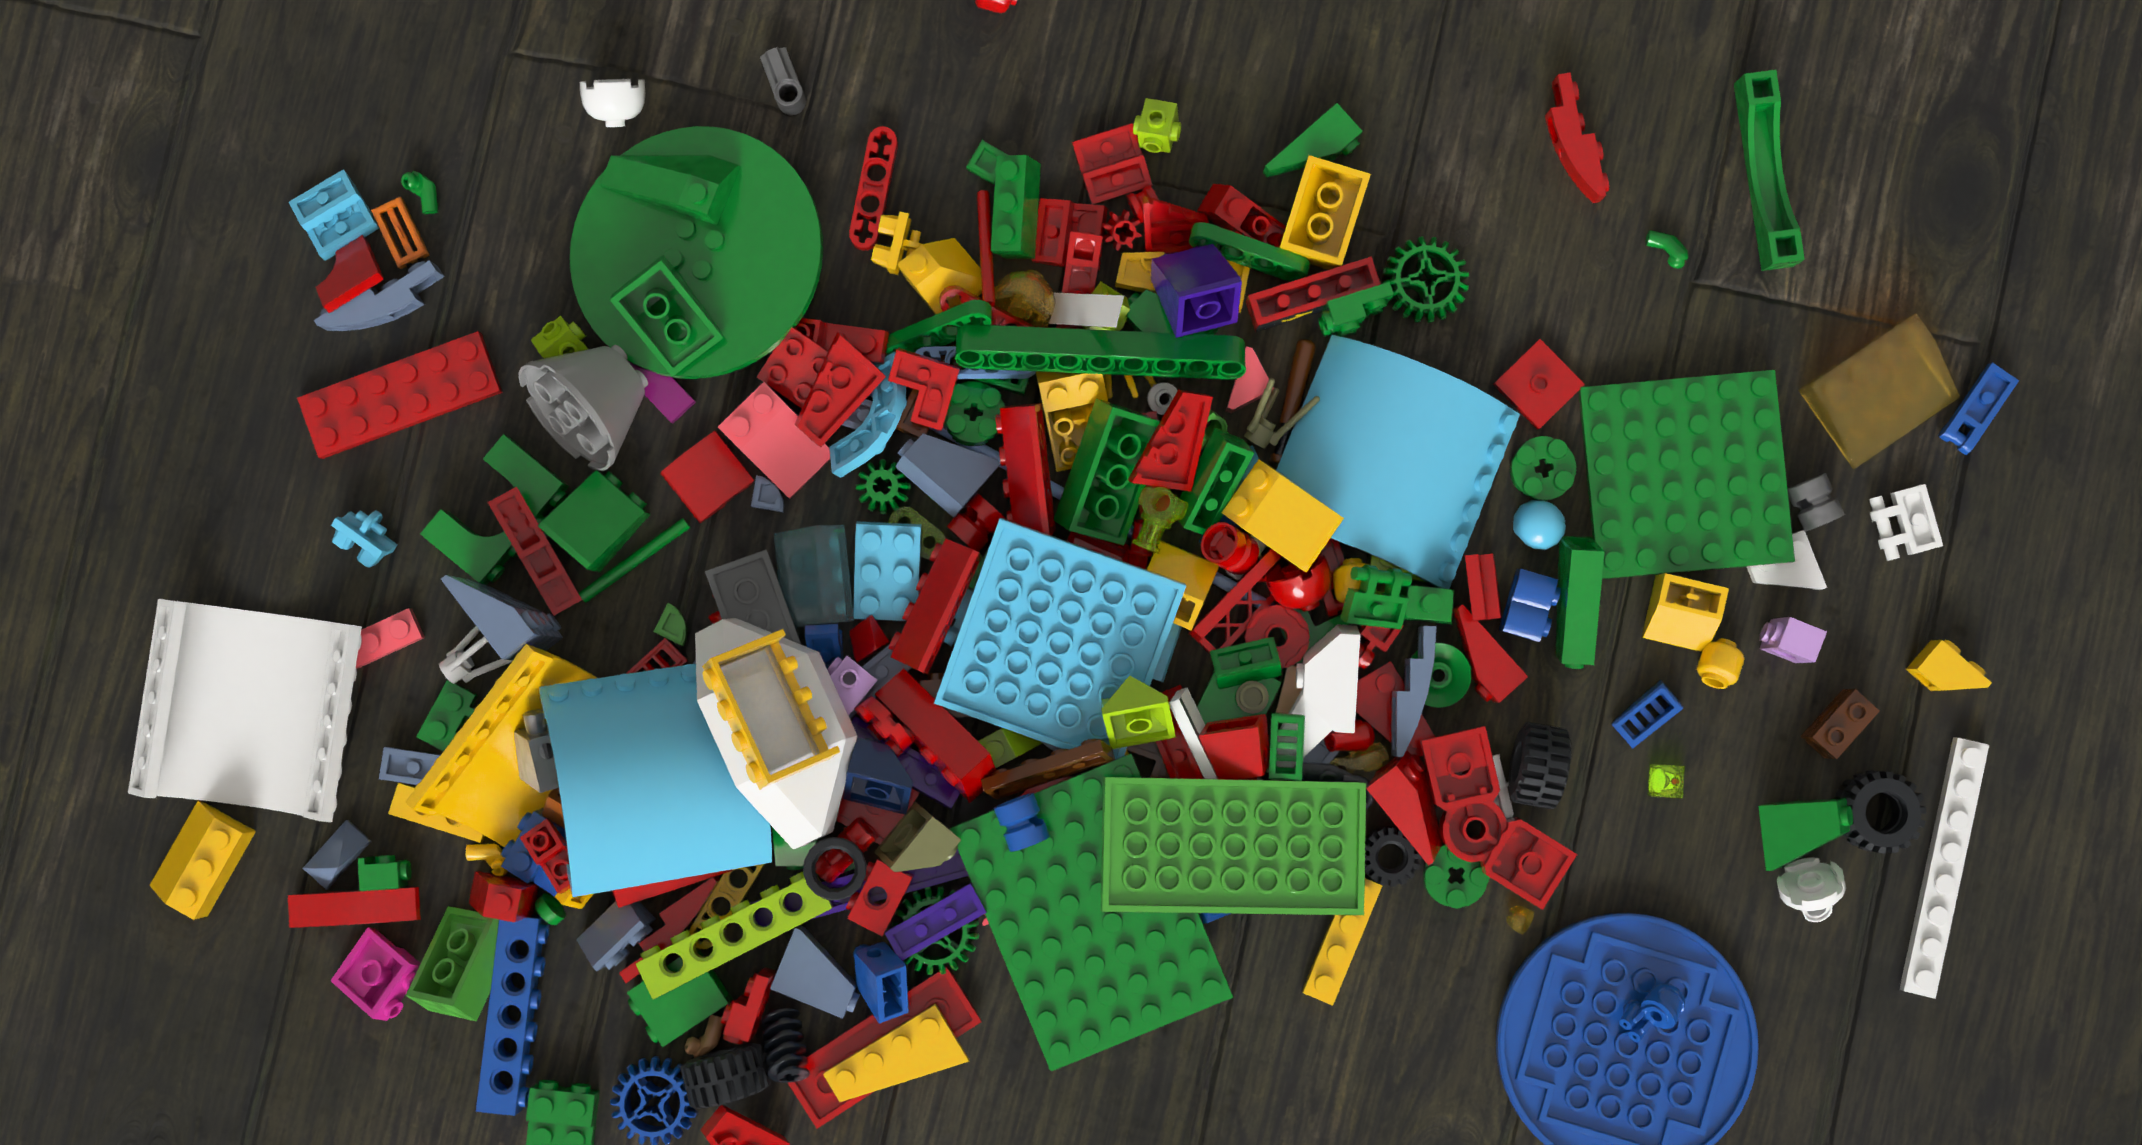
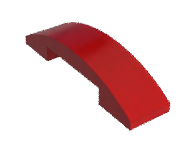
M1077 231L1070 232L1062 293H1093L1097 279L1102 235ZM1057 324L1056 328L1083 329L1081 325Z

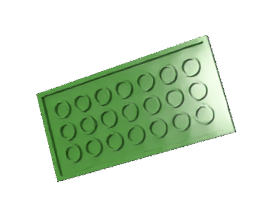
M1103 777L1100 911L1364 915L1366 783Z

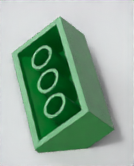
M1096 398L1053 520L1069 531L1124 546L1146 486L1131 483L1128 481V478L1158 427L1160 420Z

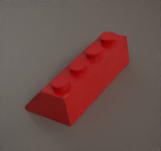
M1042 403L1000 408V414H997L995 419L997 433L1003 434L1004 446L999 447L1001 466H1006L1008 478L1003 479L1005 498H1010L1011 511H1007V520L1051 536L1056 531V524L1053 520L1055 515Z
M946 538L943 544H936L930 557V561L934 562L929 574L925 572L922 574L916 587L920 594L915 603L910 602L902 617L903 620L907 621L902 633L896 631L888 649L893 651L890 656L891 658L922 673L929 674L980 564L982 555L979 552Z

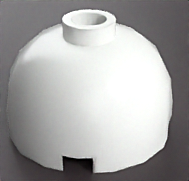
M631 79L594 80V87H587L586 81L579 82L581 100L585 110L594 119L605 121L606 127L625 126V120L636 117L644 106V79H638V86L631 85Z

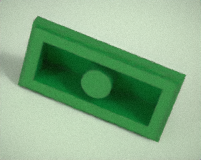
M1274 637L1210 651L1218 689L1282 675L1281 662Z

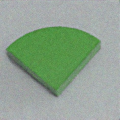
M667 603L654 632L684 646L687 639L685 618L675 606Z

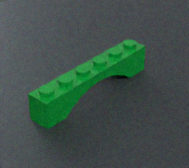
M1769 70L1746 73L1734 83L1761 271L1794 267L1804 261L1805 258L1800 227L1790 205L1782 168L1780 149L1781 97L1777 71Z

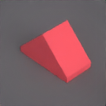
M1246 346L1245 348L1246 372L1242 377L1235 379L1226 412L1233 413L1260 399L1269 381L1265 370L1251 347Z

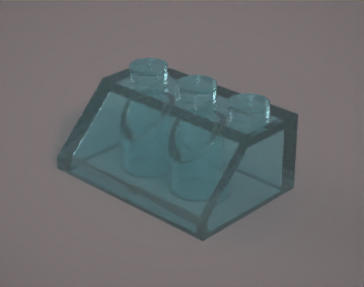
M844 525L810 526L775 533L774 540L779 585L795 628L854 621Z

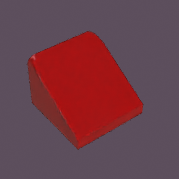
M873 615L849 631L854 658L857 663L889 643Z

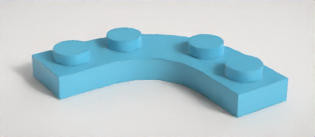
M896 352L887 355L884 364H874L886 377L873 390V403L862 425L829 447L832 473L840 478L866 463L876 454H880L899 423L902 412L907 405L906 386L888 381Z

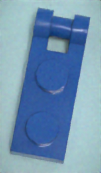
M1993 362L1987 364L1949 422L1941 429L1938 437L1945 442L1951 441L1957 445L1958 451L1967 455L1975 447L2019 380ZM1962 424L1970 428L1966 436L1958 431Z

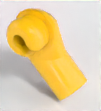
M493 843L466 846L467 861L485 860L493 869L492 873L495 876H504L508 872L501 867L505 858L501 856L503 850L499 845Z

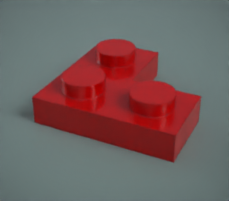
M898 348L888 381L919 390L910 421L942 431L961 367Z

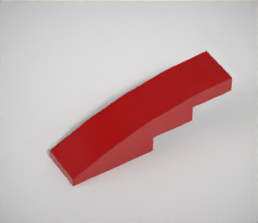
M515 487L487 502L553 616L582 600L545 534L538 527V522L518 488Z
M720 877L710 878L659 913L666 925L639 943L643 951L645 952L656 945H659L661 950L673 945L670 938L686 931L691 926L720 881ZM642 957L619 972L625 983H628L640 974L636 963L643 960Z
M419 887L288 895L289 928L386 923L421 919Z

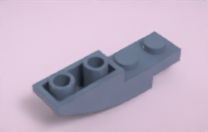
M430 260L418 262L409 268V274L399 280L393 279L385 283L381 287L382 291L380 293L371 287L331 313H328L324 308L320 312L321 316L316 318L314 322L317 326L327 331H350L375 327L394 321L425 305L418 294L445 276L439 267Z

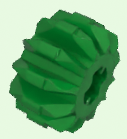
M881 459L879 462L880 470H876V467L870 462L867 464L868 469L872 472L870 476L864 472L859 473L858 476L865 480L866 484H856V490L867 491L859 497L861 503L872 499L868 506L869 511L873 512L880 503V512L882 515H886L888 511L887 504H890L894 511H898L899 506L895 500L898 498L902 502L908 501V497L900 493V490H910L911 485L909 483H900V481L906 479V476L902 472L895 475L898 470L895 467L897 465L896 462L891 464L889 470H887L885 459ZM882 479L886 483L890 481L892 483V486H888L890 492L885 495L881 491L877 493L875 491V488H879L877 482Z

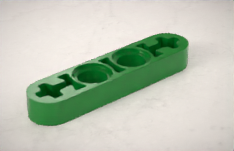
M1195 223L1189 238V243L1192 247L1214 244L1226 260L1289 282L1308 276L1311 263L1307 258L1209 223Z
M970 300L891 333L888 337L886 355L896 352L898 348L915 353L922 347L945 346L956 341V333L961 326L971 324L991 325L992 306L983 300Z

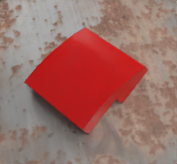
M1133 123L1071 142L1092 205L1143 189L1144 186L1149 184L1153 186L1144 155L1141 152V148H1139L1137 135L1133 134Z
M1040 198L1036 251L1032 262L1066 267L1070 232L1077 231L1104 236L1105 228L1101 226V223H1106L1108 208L1104 205L1077 204L1071 200ZM1102 239V246H1101V252H1100V259H1099L1098 271L1100 270L1101 255H1102V248H1103V239Z
M715 431L688 449L660 473L699 523H702L722 509L729 500L747 489L754 482V479Z
M1494 554L1465 555L1473 621L1502 618Z

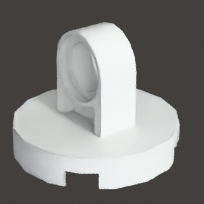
M1815 857L1799 859L1789 863L1784 867L1785 873L1781 877L1778 875L1777 885L1780 898L1786 905L1801 910L1805 919L1810 922H1821L1832 913V905L1843 897L1846 885L1843 870L1832 861H1830L1831 865L1820 863L1819 858Z

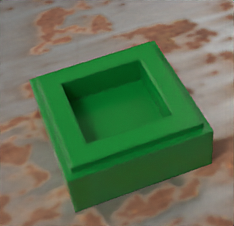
M982 140L967 164L966 169L994 185L997 156L1008 154Z

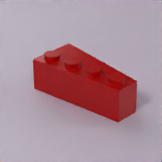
M903 668L875 693L876 699L891 713L890 717L894 722L901 724L912 742L920 749L919 752L931 765L934 764L940 770L942 776L971 803L983 792L981 779L992 776V772L996 771L991 754L943 706L934 704L935 699Z

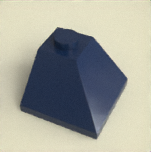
M857 737L847 770L843 799L906 815L913 781L889 745L883 744L875 738L862 739Z

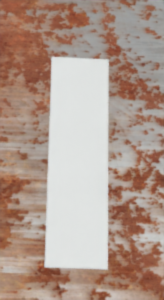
M1048 292L1040 323L1116 328L1124 296Z

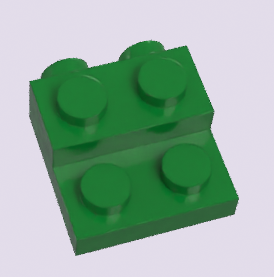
M1390 282L1327 301L1321 312L1322 317L1318 318L1323 336L1337 335L1346 338L1356 334V329L1360 328L1366 317L1383 312V307L1387 306V303L1393 296Z
M539 1080V1084L530 1087L526 1121H529L526 1145H594L599 1090H591V1085L584 1083H573L571 1087L558 1086L559 1082L555 1080Z

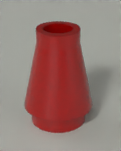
M1357 719L1355 720V733L1333 731L1324 738L1326 748L1330 752L1366 751L1368 747L1373 745L1375 735L1372 726L1368 722Z

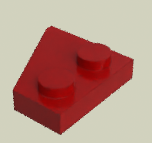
M1142 196L1145 252L1173 253L1193 248L1189 243L1192 227L1195 223L1199 222L1209 223L1208 216L1149 196Z

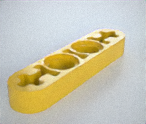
M765 864L754 865L757 867L754 872L749 866L737 868L743 870L748 876L747 884L742 888H737L731 884L730 875L733 871L724 873L689 930L690 934L697 933V928L702 929L700 923L708 920L704 918L706 913L711 918L718 915L720 920L732 915L731 910L726 915L717 914L713 909L714 900L718 897H724L730 902V908L741 903ZM709 939L703 942L698 940L695 945L699 949H708L713 946Z

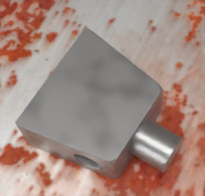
M543 710L527 711L523 713L525 728L514 732L519 777L539 793L559 788L548 726L545 723Z

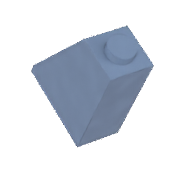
M922 434L915 442L909 439L899 450L898 454L901 456V459L895 467L954 518L993 475L1001 463L995 458Z
M798 925L793 931L770 989L843 1019L847 1011L853 1013L860 994L855 993L857 988L856 981L805 927Z

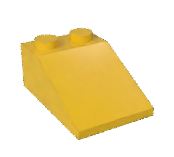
M1259 459L1222 511V514L1304 572L1309 570L1344 519L1300 486Z

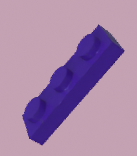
M972 883L887 930L885 935L897 956L903 961L987 913Z

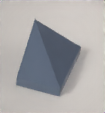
M346 820L303 869L328 890L370 844L371 840L353 823Z

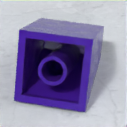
M1214 244L1201 247L1196 246L1189 250L1164 254L1152 259L1151 281L1176 338L1238 322L1242 281Z

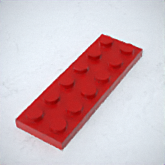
M477 331L303 395L297 399L318 458L324 459L503 392L482 334Z
M948 966L945 967L946 974L941 975L938 971L908 990L909 1013L880 1024L874 1015L871 1014L807 1056L808 1064L802 1068H807L810 1071V1076L804 1080L788 1084L816 1129L873 1093L839 1102L823 1075L828 1069L935 1003L956 1038L982 1022L981 1017Z

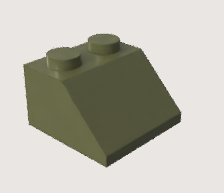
M915 802L874 853L894 872L941 866L944 861L954 856L961 839Z

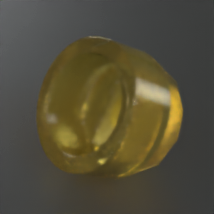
M1514 906L1509 910L1513 913V916H1506L1507 924L1514 931L1524 934L1533 921L1534 911L1524 906Z

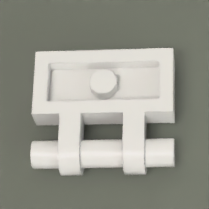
M1926 484L1890 493L1893 502L1891 507H1885L1882 496L1869 499L1872 507V512L1869 513L1872 522L1876 521L1881 538L1878 540L1879 547L1884 549L1887 561L1900 558L1897 545L1905 543L1908 555L1943 546ZM1897 516L1902 534L1893 535L1889 517Z

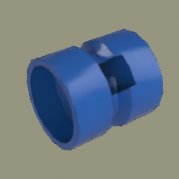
M1034 793L1019 796L994 807L999 824L1007 828L1004 837L1010 852L1027 848L1050 837L1044 819L1037 817L1040 808Z

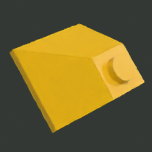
M955 238L922 244L897 264L906 280L935 315L943 312L940 307L939 297L944 288L956 285L977 296L982 293L981 268ZM956 294L953 298L949 296L946 298L949 302V308L962 304L959 299L960 295Z

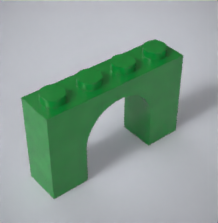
M503 434L483 458L485 462L504 476L514 488H518L538 524L545 519L544 516L552 507L555 509L567 497L565 491L569 488V485L511 437ZM443 509L439 510L420 533L481 584L487 585L489 582H496L504 573L505 568L503 565L508 559L518 556L505 532L495 536L482 537L473 532L452 513Z

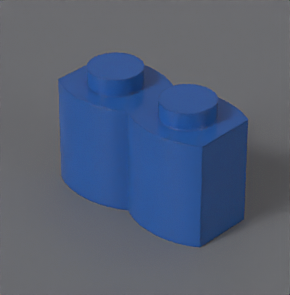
M1516 569L1499 631L1535 642H1540L1542 636L1547 637L1552 623V619L1548 618L1551 605L1556 606L1561 592V588L1557 587L1558 579L1524 569Z

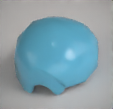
M1530 500L1520 505L1513 518V530L1525 545L1533 549L1547 550L1557 545L1564 536L1566 530L1565 518L1561 511L1552 503L1543 500Z

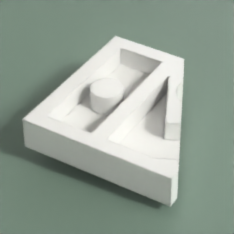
M1804 530L1792 534L1795 562L1747 567L1752 582L1756 584H1771L1815 590L1827 588Z

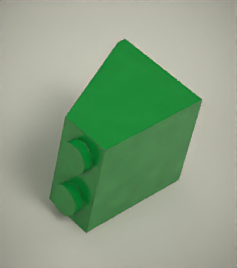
M596 470L557 506L538 527L586 569L601 572L651 514L644 509L647 503L634 492L628 495L620 488L623 482L610 471L603 474Z

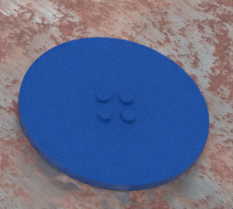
M1609 913L1597 915L1568 925L1548 937L1531 952L1514 974L1504 995L1497 1021L1496 1055L1504 1089L1522 1122L1544 1145H1714L1731 1128L1748 1100L1758 1062V1030L1755 1014L1743 983L1732 966L1722 954L1696 933L1676 923L1646 914ZM1666 983L1677 987L1685 997V1008L1674 1027L1663 1029L1653 1025L1640 1042L1632 1041L1628 1036L1630 1030L1624 1029L1619 1024V1020L1628 1007L1637 1002L1641 1005L1652 988L1659 984Z

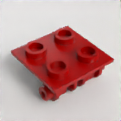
M792 327L784 340L773 350L757 378L802 408L828 351Z

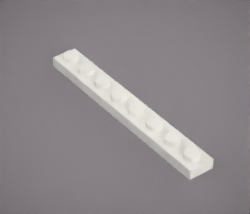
M1953 737L1899 990L1936 999L1987 759L1988 744Z

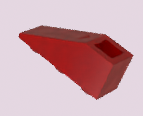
M1213 184L1197 210L1199 213L1207 215L1208 219L1218 227L1280 248L1286 229L1285 225L1231 185Z

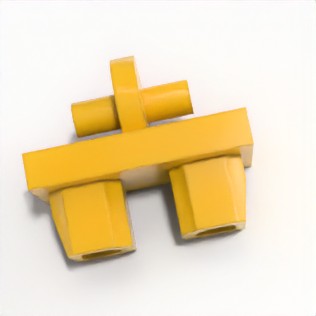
M899 211L898 216L881 215L878 232L879 234L892 236L893 241L891 247L875 244L871 260L877 265L886 267L890 274L899 275L900 269L897 264L902 260L904 250L907 251L906 256H908L922 245L919 243L920 231L912 230L910 240H907L911 225L909 213Z

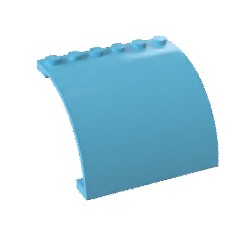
M1331 335L1303 406L1315 396H1319L1320 401L1294 425L1276 470L1344 518L1331 536L1332 539L1402 568L1436 588L1449 589L1455 578L1464 551L1468 546V541L1480 516L1488 492L1492 487V482L1504 457L1509 440L1516 428L1520 414L1480 389L1438 369L1370 344Z
M696 664L539 687L560 792L569 859L567 875L572 897L772 862L770 824L735 786L697 702Z

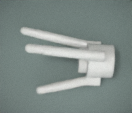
M475 626L453 650L446 654L447 658L439 663V667L451 683L455 684L461 679L467 683L474 677L509 664L513 660L499 659L471 670L474 663L470 656L488 642L483 637L469 649L463 651L480 632L478 627Z

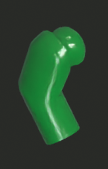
M416 171L404 173L401 178L402 186L421 197L422 213H438L435 183Z
M1652 230L1648 231L1645 245L1664 249L1670 255L1667 260L1669 266L1677 269L1682 268L1685 260L1688 259V250L1675 235Z

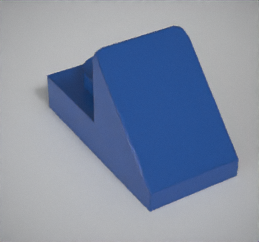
M838 624L805 626L807 647L820 653L827 669L837 657L844 660L842 630L838 628Z

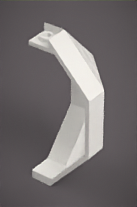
M737 618L722 619L695 633L697 702L737 789L792 849L805 846L832 833L834 830L846 783L847 770L857 739L856 731L820 653L783 637L779 643L786 658L793 655L797 660L798 668L793 673L800 688L808 686L811 690L812 699L807 703L814 718L822 717L826 722L827 729L821 734L828 749L838 746L840 752L830 760L823 761L759 790L757 784L752 783L747 775V762L742 752H738L733 745L731 739L733 732L728 721H724L718 712V699L713 689L710 690L704 682L702 674L704 669L702 666L712 657L769 635L771 632ZM764 650L721 668L770 775L813 757Z

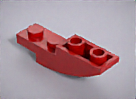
M1571 72L1558 74L1552 81L1556 107L1551 108L1545 115L1548 132L1554 149L1572 181L1592 203H1597L1609 191L1608 176L1606 173H1602L1600 163L1603 160V148L1600 141L1596 142L1595 133L1582 135V132L1585 130L1583 114L1581 112L1578 113L1576 101L1579 99V89L1576 81L1572 82Z
M802 318L795 327L827 351H829L838 332L870 362L884 364L889 333L885 330L824 323L821 320Z

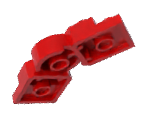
M1480 726L1420 740L1432 801L1444 810L1440 819V835L1445 846L1455 856L1464 861L1480 862L1484 874L1543 910L1577 854L1518 817L1506 819L1499 806L1492 802L1500 792V786L1486 727ZM1472 820H1479L1482 825L1480 834L1475 837H1469L1466 833L1467 824Z

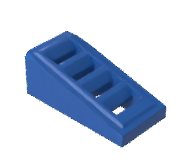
M1660 680L1611 724L1626 742L1634 748L1684 707L1664 682ZM1661 695L1669 704L1666 709L1655 699L1657 696ZM1650 703L1659 713L1656 718L1645 707L1647 704ZM1640 711L1649 722L1646 727L1635 716L1637 712ZM1627 720H1630L1640 731L1637 735H1634L1625 725Z

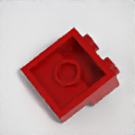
M765 967L758 974L754 973L753 977L749 978L744 994L735 1001L732 1000L730 1005L727 1004L721 1019V1023L726 1025L723 1032L724 1040L735 1044H742L743 1041L749 1042L757 1033L771 992L770 987L777 973L776 970Z

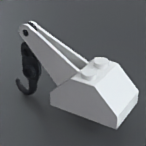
M1336 625L1304 654L1303 663H1297L1296 688H1302L1288 714L1305 715L1304 757L1332 730L1334 732L1355 733L1360 633L1357 625ZM1283 723L1280 729L1298 730V724ZM1278 736V742L1297 743V737ZM1278 748L1277 754L1296 755V749ZM1277 761V766L1296 768V762ZM1303 762L1302 781L1365 782L1366 787L1370 783V780L1365 776L1352 774L1333 764ZM1269 767L1263 776L1257 777L1258 780H1277L1269 779ZM1366 789V809H1368L1372 805L1374 798Z

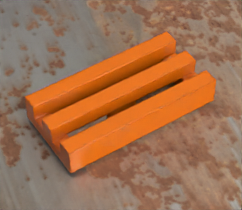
M398 197L371 210L398 268L403 269L407 267V264H413L421 257L426 258L430 256L403 198ZM395 207H398L418 249L415 252L394 211ZM386 211L407 253L405 257H402L382 215Z

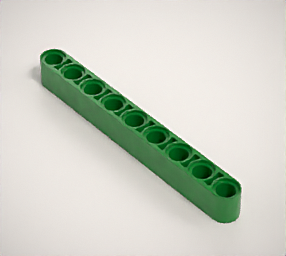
M973 324L961 326L956 333V363L959 366L970 369L1207 379H1237L1246 372L1245 342L1240 337L1230 335L1190 334L1176 338L1174 333Z

